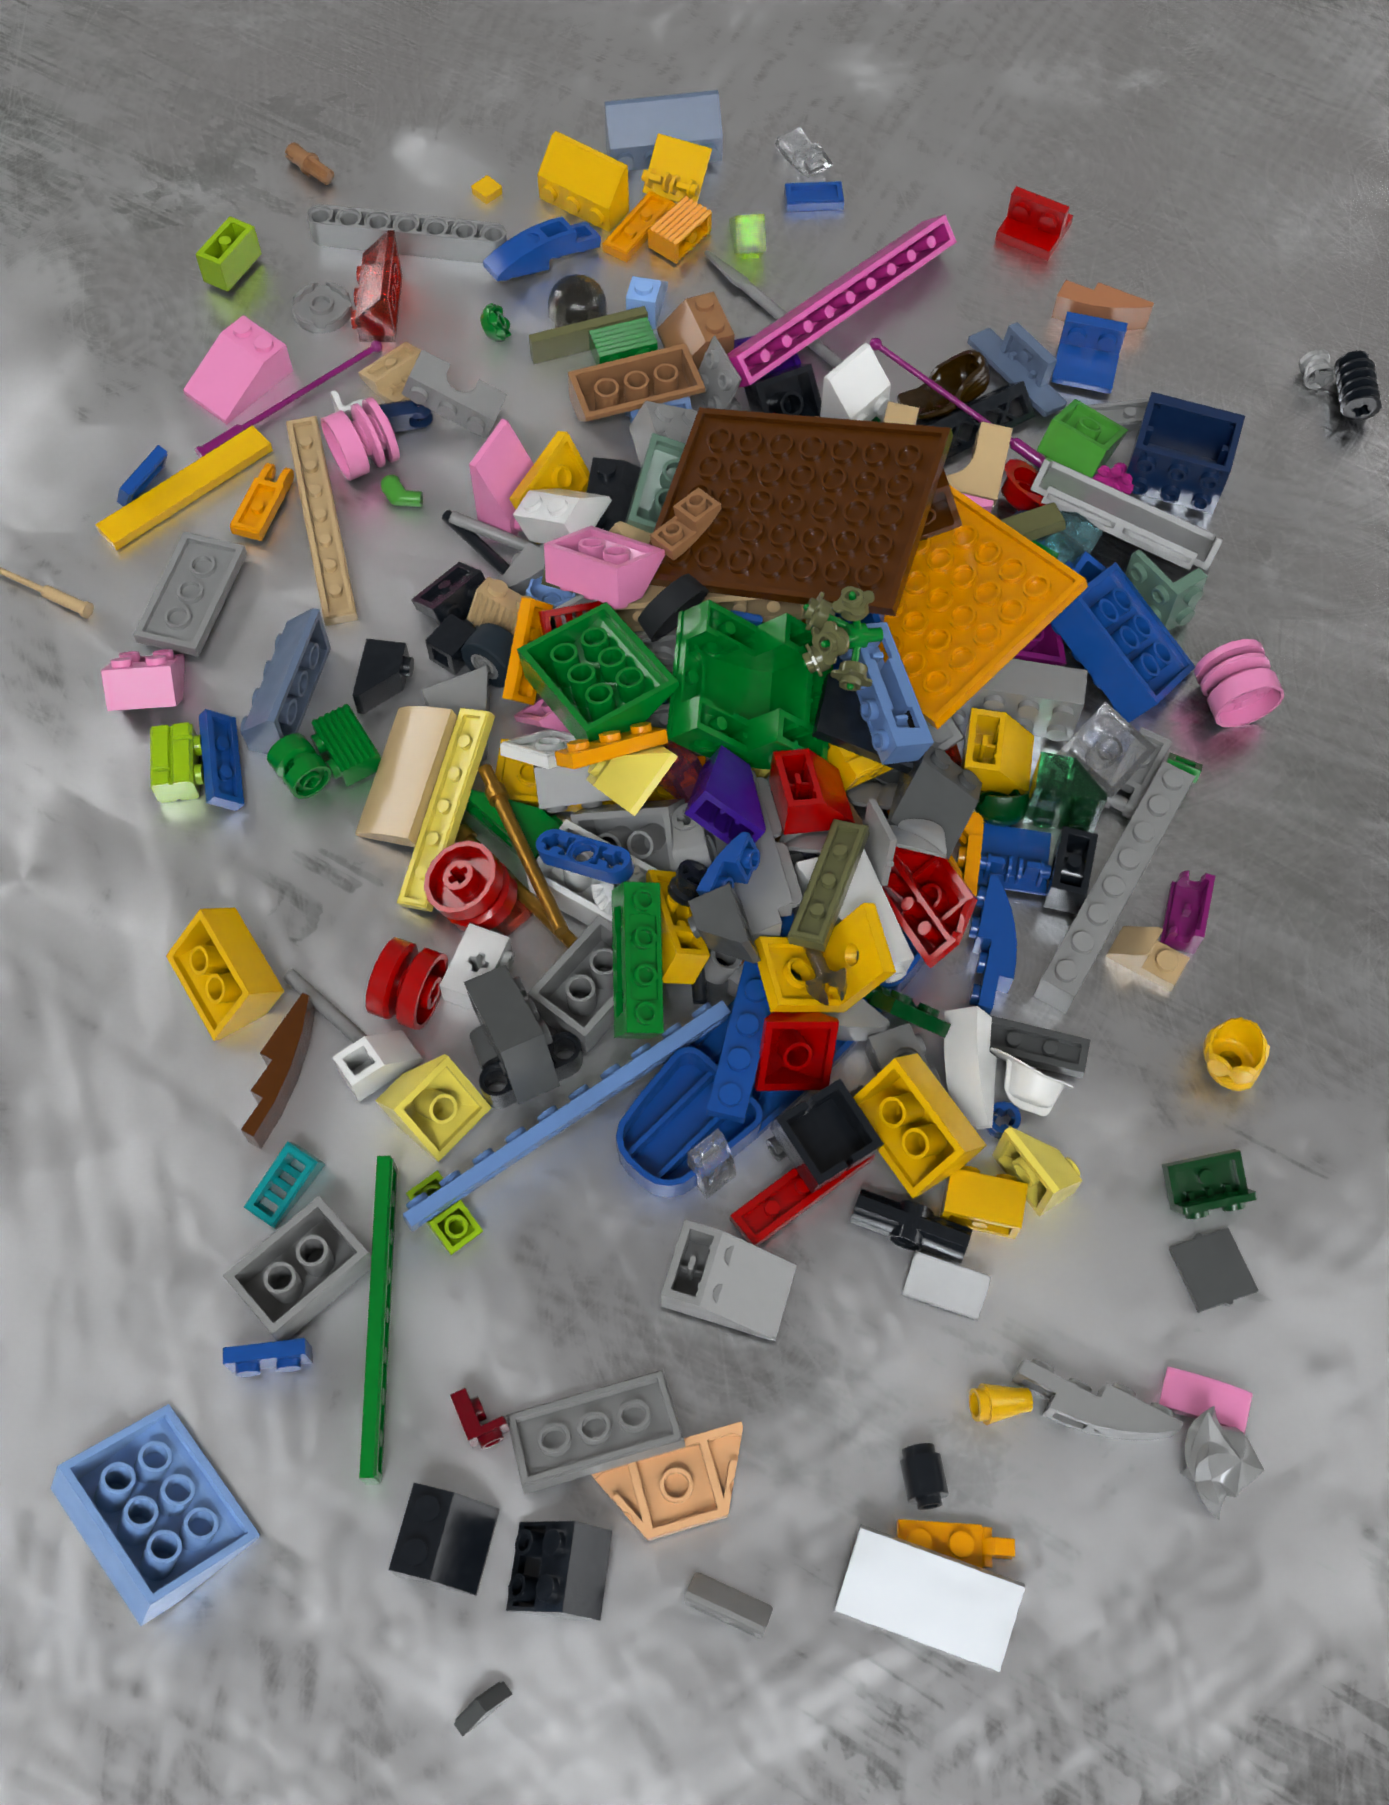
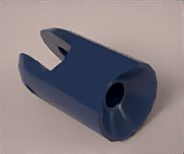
M411 400L379 404L389 419L394 433L423 429L429 426L433 420V415L429 408L416 404Z

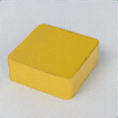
M488 175L471 185L472 194L485 204L502 195V186Z

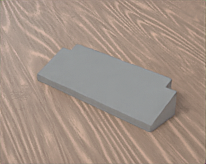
M1049 458L1044 459L1030 489L1044 496L1041 503L1047 505L1054 502L1059 511L1189 571L1192 565L1208 571L1223 542V538Z
M753 770L752 774L766 830L755 843L760 852L758 868L753 870L748 884L734 883V891L743 905L755 941L759 936L780 937L782 925L780 917L791 916L792 908L800 905L803 896L788 847L784 843H776L774 839L781 835L782 826L769 783L763 777H756ZM696 780L680 787V799L684 798L685 803L689 802ZM715 836V847L717 855H719L728 844Z

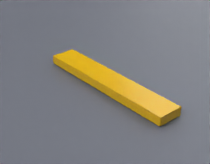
M253 425L95 524L98 532L116 551L272 452L271 443Z

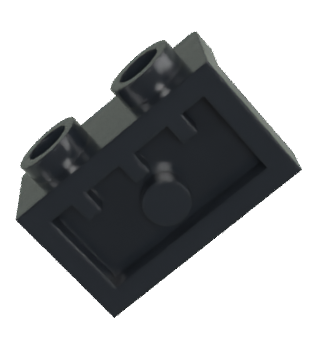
M458 562L411 599L416 610L435 618L438 626L450 614L461 620L467 619L476 589L486 579L481 570Z

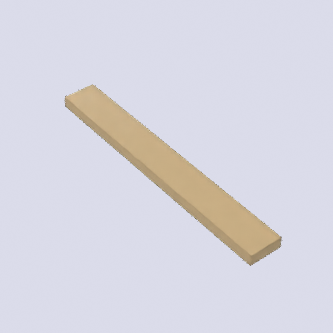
M317 416L286 421L325 626L358 620Z

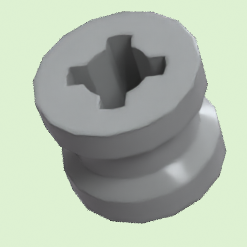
M1326 350L1310 351L1299 360L1298 365L1300 372L1304 375V385L1309 389L1323 388L1334 380L1335 371L1330 364V356Z

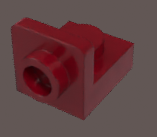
M466 1388L450 1394L472 1448L480 1445L481 1449H486L504 1439L503 1434L509 1431V1426L504 1416L481 1426L480 1422L486 1420L487 1416L479 1397L476 1396L471 1399Z

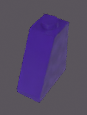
M721 745L702 766L684 814L726 844H729L742 832H749L754 843H756L765 833L766 826L751 766Z

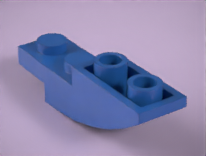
M561 216L534 225L507 240L483 260V266L497 282L508 281L511 278L524 275H533L537 272L549 270V262L552 258H561L565 255L599 248L601 236L587 221L570 225Z
M990 874L986 887L979 886L976 897L978 901L975 906L981 908L979 918L973 916L968 935L969 938L974 939L972 952L980 954L976 973L982 974L980 985L973 984L969 1005L980 1007L988 1015L991 1014L996 991L1008 994L1014 980L1017 959V939L1012 909L998 876Z

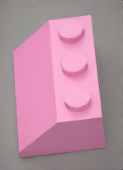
M589 526L544 543L546 582L559 586L563 591H573L581 594L588 600L607 602L613 609L626 608L629 603L643 597L665 556V550L594 526Z

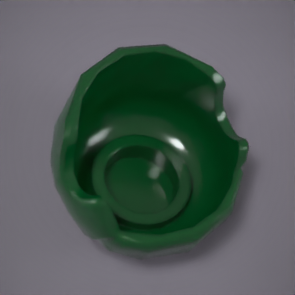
M1014 789L1009 795L995 791L980 793L975 811L976 813L979 812L984 821L991 825L1006 827L1018 824L1026 815L1029 791H1025L1023 795H1020L1018 789Z

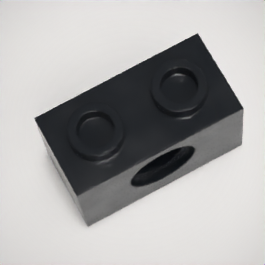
M1066 826L1062 827L1054 849L1051 875L1048 879L1043 907L1078 914L1087 897L1098 834Z

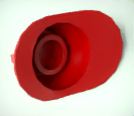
M1010 459L1005 464L1007 477L1001 488L1002 495L1018 511L1032 510L1044 506L1045 504L1041 503L1044 496L1030 490L1039 471L1025 461Z

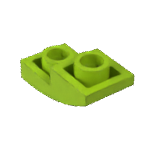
M437 1170L406 1192V1196L410 1201L423 1192L430 1196L442 1188L439 1182L444 1178ZM461 1200L427 1222V1225L450 1255L457 1252L483 1232Z

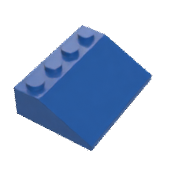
M1115 562L1087 583L1088 587L1051 622V627L1069 646L1073 657L1088 670L1093 683L1104 692L1112 703L1114 711L1122 716L1128 724L1157 705L1195 668V665Z

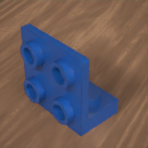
M1067 311L1051 382L1110 394L1128 323Z

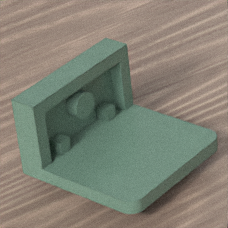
M1141 550L1132 553L1125 573L1168 631L1177 625H1186L1194 617V609L1197 602L1203 596L1204 592L1202 590L1208 578L1200 568H1197L1173 583Z

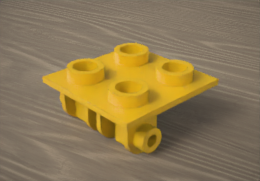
M658 133L648 170L644 169L641 180L645 182L642 192L647 194L649 191H652L677 203L684 196H687L689 199L692 198L693 202L696 201L698 203L712 148Z

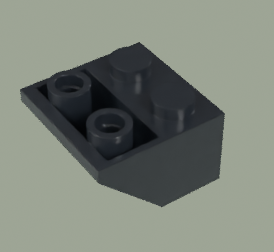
M577 1521L519 1522L512 1575L508 1586L506 1611L573 1620L601 1621L612 1530Z

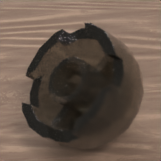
M574 274L565 276L558 280L550 291L548 316L555 323V328L606 316L608 313L607 301L602 287L593 278L586 275Z

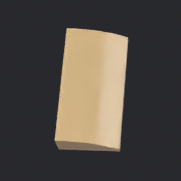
M429 706L398 708L355 832L357 836L415 848L458 717L452 709Z

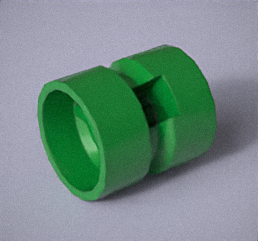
M300 733L284 736L270 748L267 754L269 765L279 777L283 778L284 784L294 797L298 799L314 796L331 779L332 772L320 755L316 754L313 746Z

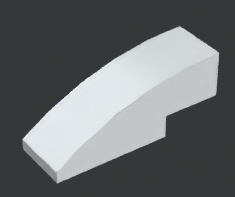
M978 1006L944 1011V1021L951 1024L944 1038V1061L948 1094L975 1130L992 1128L997 1057L990 1052L992 1017Z

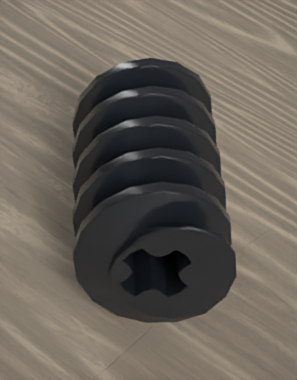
M1356 350L1342 355L1334 365L1340 411L1344 417L1351 420L1368 419L1379 413L1382 408L1375 363L1369 359V354L1365 351Z

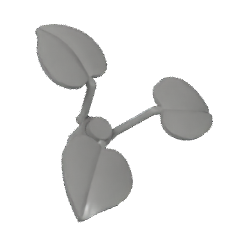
M867 781L847 791V798L852 804L861 807H867L868 799H876L881 809L890 810L898 784H881L876 781ZM905 819L898 826L890 825L897 838L896 847L946 859L945 832L939 824L924 819ZM829 830L782 834L779 842L784 843L789 851L820 853Z

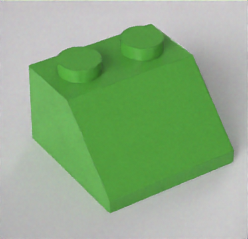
M1074 399L1052 419L1037 451L1042 453L1047 459L1049 458L1093 478L1098 473L1097 470L1102 465H1106L1125 437L1128 429Z

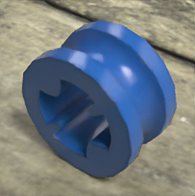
M1002 1101L994 1104L992 1128H986L988 1133L994 1138L1000 1139L1004 1130L1009 1128L1006 1124L998 1126L995 1123L998 1116L1008 1115L1011 1118L1008 1125L1018 1130L1021 1123V1114L1012 1103Z

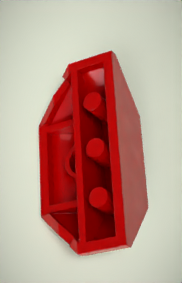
M896 847L893 858L894 866L891 867L888 886H882L898 923L927 966L932 968L960 944L978 900L947 857L944 859Z

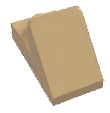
M1123 926L1106 955L1111 960L1169 991H1172L1190 957L1158 941L1163 931V928Z

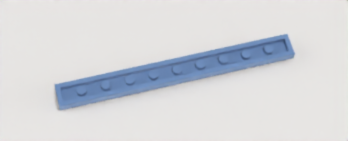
M723 1000L714 1006L710 1002L702 1005L692 1013L694 1018L683 1027L680 1022L672 1025L661 1034L663 1037L662 1041L653 1047L650 1043L644 1044L630 1055L633 1059L623 1067L618 1063L614 1064L600 1075L602 1081L591 1088L587 1084L581 1086L568 1096L570 1102L560 1109L554 1105L542 1112L537 1117L538 1124L527 1131L524 1126L518 1128L504 1139L507 1143L496 1152L492 1148L485 1150L472 1160L475 1166L463 1174L459 1170L452 1172L439 1182L442 1188L430 1196L423 1192L406 1204L408 1211L403 1213L404 1221L412 1232L669 1060L677 1050L690 1046L724 1023L731 1011Z

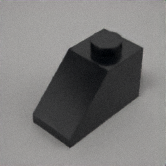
M366 639L352 694L357 713L365 714L404 690L407 677H412L414 670V659L409 657L406 643Z

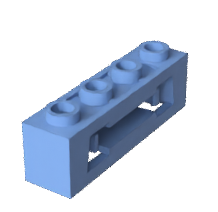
M887 622L867 623V628H882V643L889 657L884 662V654L880 652L878 647L881 642H868L866 648H861L858 661L868 667L867 678L873 681L872 686H861V689L856 691L861 704V716L867 721L872 736L873 748L877 751L882 765L919 761L934 741ZM848 649L844 655L839 656L840 659L851 661L853 649ZM907 711H910L916 728L909 727L907 722L908 716L905 714Z

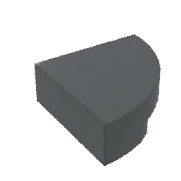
M504 1681L502 1683L498 1682L476 1697L455 1719L454 1725L462 1737L485 1720L512 1695Z

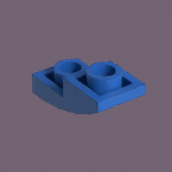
M749 832L740 833L715 858L696 889L699 896L730 883L733 890L734 883L748 884L753 870H756L760 863V852Z

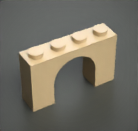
M888 401L883 422L916 425L919 408ZM981 422L976 434L971 462L963 470L946 475L949 485L961 493L994 501L993 510L998 500L1013 428Z

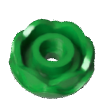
M493 303L488 304L480 316L482 328L488 338L495 341H506L505 339L511 335V332H509L510 322L503 316V308Z

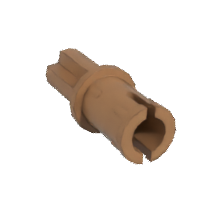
M295 142L287 146L285 153L288 155H285V157L296 164L304 175L308 176L311 174L325 185L331 183V179L334 178V172L322 164L315 153L307 152Z

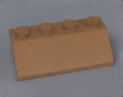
M686 343L568 372L569 398L578 421L583 422L640 409L645 401L664 403L705 392L704 383Z

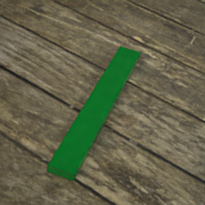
M377 1156L359 1473V1479L365 1485L380 1484L383 1473L398 1171L391 1156Z

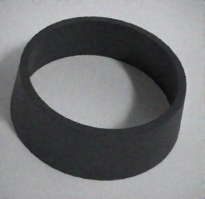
M690 574L679 577L662 590L638 617L639 624L651 642L658 641L674 630L678 624L679 612L702 603L709 590Z

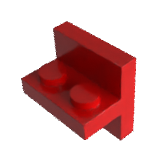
M1016 186L1011 194L1007 217L997 230L995 240L1048 261L1071 226L1074 215L1069 214V206Z

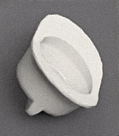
M993 1047L990 1048L993 1054L1006 1062L1004 1090L1012 1104L1022 1110L1040 1116H1047L1063 1087H1074L1071 1084L1044 1075L1006 1052Z

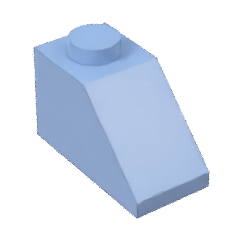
M632 276L626 295V310L645 306L648 313V321L652 329H656L668 282Z

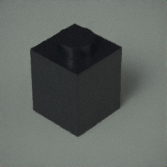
M450 614L425 640L429 659L453 675H456L465 666L461 648L476 631V627L466 619L461 620Z

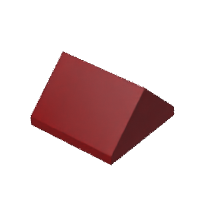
M774 1012L764 1018L759 1052L760 1058L754 1087L756 1091L822 1090L829 1086L839 1020L820 1012Z

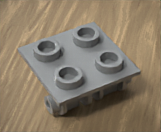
M713 336L698 370L705 386V392L700 393L699 396L706 408L741 411L742 406L734 395L742 379L716 336Z

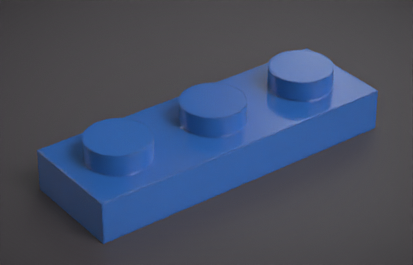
M205 709L199 715L206 803L238 811L244 806L236 718Z

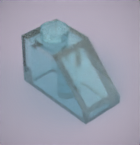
M1060 511L1065 519L1066 529L1034 541L1059 553L1057 559L1062 563H1065L1067 560L1073 562L1085 551L1089 554L1092 552L1103 531L1077 512Z

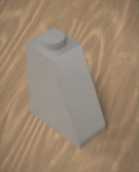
M485 666L422 689L425 706L452 709L457 716L460 708L490 711L491 688L488 671ZM487 741V744H486V747H485V750H484V753H483V756H482L481 761H484V760L487 759V754H488V741Z

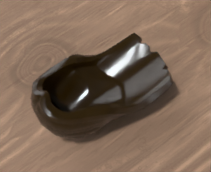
M967 350L937 365L928 378L966 404L974 401L986 391L990 383V370L986 358L980 352ZM925 383L916 389L900 393L897 396L899 404L919 408L917 419L921 420L945 416L958 408Z

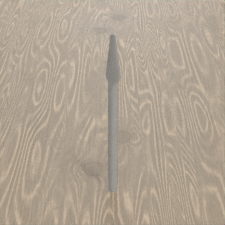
M705 250L704 254L733 285L741 288L744 293L776 320L787 314L786 311L752 284L746 276L710 251ZM819 339L808 345L812 351L832 368L837 367L843 361Z

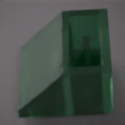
M1041 752L1029 785V803L1023 822L1043 829L1055 828L1062 830V827L1066 826L1093 833L1107 802L1108 795L1077 758Z

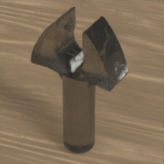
M804 947L816 975L814 979L805 981L807 992L814 999L828 1006L829 1002L825 992V983H829L830 986L838 990V995L842 1001L847 990L845 968L835 972L830 970L822 951Z

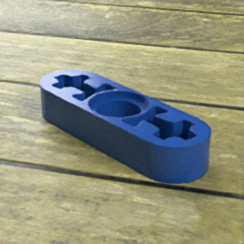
M560 829L547 830L540 834L536 840L539 856L542 862L547 865L610 884H621L629 880L634 873V865L630 853L625 848ZM591 851L594 853L589 860H576V857L582 852Z

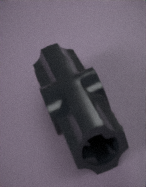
M861 1189L850 1219L851 1223L888 1236V1239L893 1244L910 1251H921L923 1249L958 1263H962L973 1230L935 1216L930 1208L918 1202L910 1200L897 1202L865 1189Z

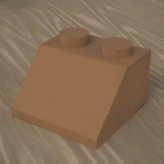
M714 292L685 299L657 328L658 336L664 348L686 343L697 370L700 368L704 354L713 336H716L726 354L734 350L735 334Z

